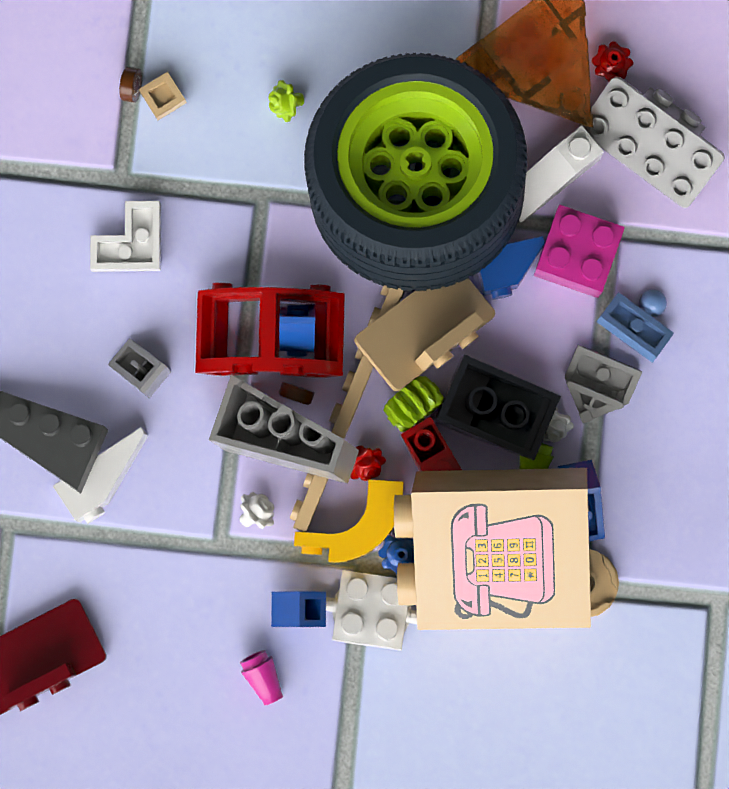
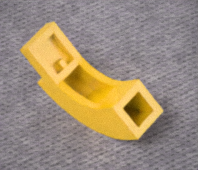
M368 480L366 510L355 526L347 531L336 534L295 532L294 546L302 547L301 554L322 555V549H329V563L352 561L372 552L386 539L394 528L395 495H403L404 482Z

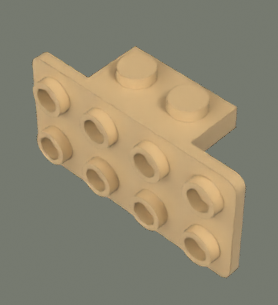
M469 278L460 283L456 282L455 285L443 286L441 289L415 290L358 333L354 342L391 389L400 391L434 365L437 369L443 366L454 356L451 351L458 345L464 349L479 337L476 331L495 317V310Z

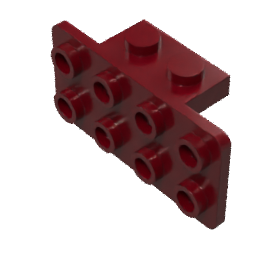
M71 599L0 636V715L17 706L21 712L39 703L37 696L48 690L54 695L70 687L69 680L106 660L107 654L79 600Z

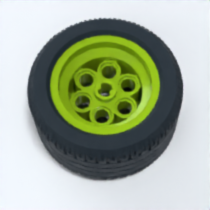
M405 53L406 55H391L389 58L386 56L383 59H377L376 62L372 61L368 65H363V68H358L355 72H351L350 76H346L329 92L315 113L308 130L304 151V169L311 209L317 228L329 249L344 265H348L349 269L356 274H360L361 277L369 281L372 280L373 283L381 286L386 285L387 288L396 290L400 288L403 291H427V289L434 290L441 289L443 286L455 285L456 282L460 283L468 279L469 276L475 275L482 268L484 269L505 248L517 227L523 208L527 173V145L523 127L514 107L500 88H497V85L489 78H486L483 73H480L477 69L474 70L472 66H468L464 62L460 63L459 60H453L450 57L446 58V56H439L437 54L431 55V53ZM409 141L405 146H395L397 143ZM428 141L438 143L442 146L438 148L429 147L426 143ZM421 163L422 170L411 171L410 164ZM378 165H384L390 169L384 175H377L372 172L373 168ZM447 168H456L460 171V174L457 177L449 178L443 175V171ZM393 195H402L406 198L400 205H393L388 202V199ZM429 196H436L440 198L441 203L437 206H428L423 201Z

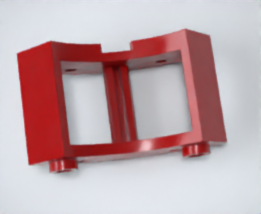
M212 283V289L198 290L195 373L221 377L258 375V372H280L281 376L310 378L343 376L345 293L331 292V286L321 284L310 285V289L277 287L233 288L231 283ZM260 301L258 357H227L228 303ZM280 302L315 304L314 359L279 357Z

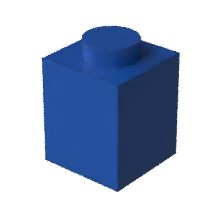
M272 592L271 627H326V592Z

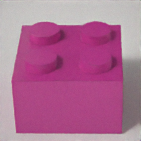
M559 204L533 276L599 298L603 292L625 227Z

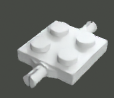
M342 570L340 588L335 598L326 597V611L333 612L334 618L332 641L402 651L403 637L409 623L417 624V610H412L411 605L398 604L397 578Z

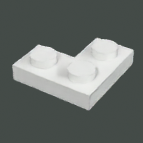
M125 201V235H90V270L92 272L161 271L160 201Z

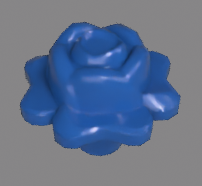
M387 536L383 547L378 551V555L384 558L382 567L392 569L397 574L398 563H414L413 539Z

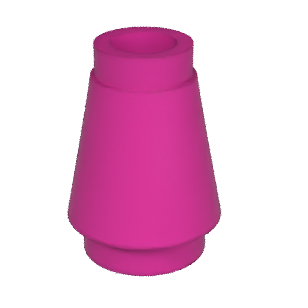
M265 650L256 652L240 662L243 668L241 670L242 675L264 705L272 704L283 697L273 657H268Z

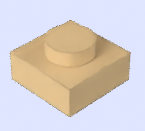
M168 71L139 89L140 94L157 120L162 119L187 103Z

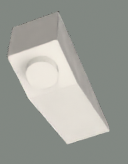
M582 125L527 171L524 202L519 219L520 224L600 161L604 151Z
M141 427L97 456L81 494L62 480L53 485V488L75 521L82 522L85 520L89 524L105 513L103 507L110 503L148 437Z

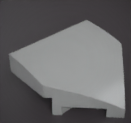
M578 344L566 371L565 380L582 423L589 422L614 410L622 409L625 405L629 404L642 371Z

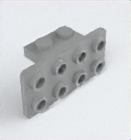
M614 77L598 97L579 127L582 125L600 148L683 208L689 207L724 161V153L700 136L706 127L701 124L699 116L688 109L683 111L673 104L674 100L668 93L661 89L654 90L650 87L643 94L621 77Z

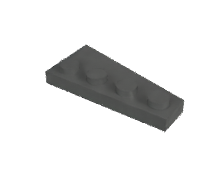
M0 391V439L81 494L108 433V429L103 425Z

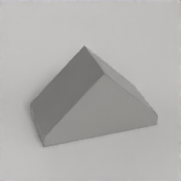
M130 338L108 363L113 370L148 398L154 394L171 373L166 365Z

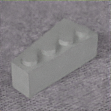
M233 375L230 376L209 437V441L224 451L346 484L349 482L359 452L358 449L343 438L305 418Z

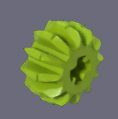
M418 376L388 400L383 411L393 426H396L400 432H405L431 415L442 404L444 397L440 393L438 386L427 376Z

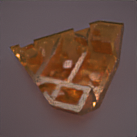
M532 0L455 59L483 73L486 78H489L497 85V88H500L508 99L594 128L590 103L591 82L584 0Z

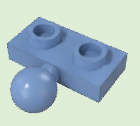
M658 290L644 292L640 297L639 307L618 292L596 321L652 363L674 334V332L653 318L661 315L667 306L666 297Z

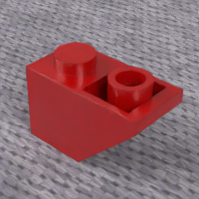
M431 417L400 434L419 471L462 470Z

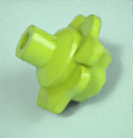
M279 80L277 86L273 87V91L268 96L270 110L276 114L277 118H283L285 122H290L291 118L296 115V107L303 106L304 95L300 92L294 93L293 85L286 84L284 80Z

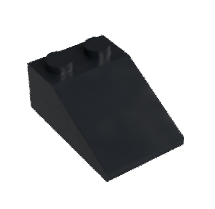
M464 354L458 362L434 422L534 461L561 396Z

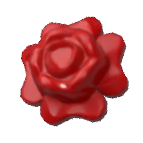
M615 41L610 42L608 46L601 44L598 47V53L591 60L592 64L597 66L594 71L595 75L605 77L608 82L614 77L625 79L627 71L634 64L633 60L628 58L631 53L629 48L621 47Z
M362 445L356 446L355 448L359 452L350 476L351 479L360 478L363 481H368L378 477L381 473V466L386 462L385 457L382 456L381 449L376 448L372 450Z

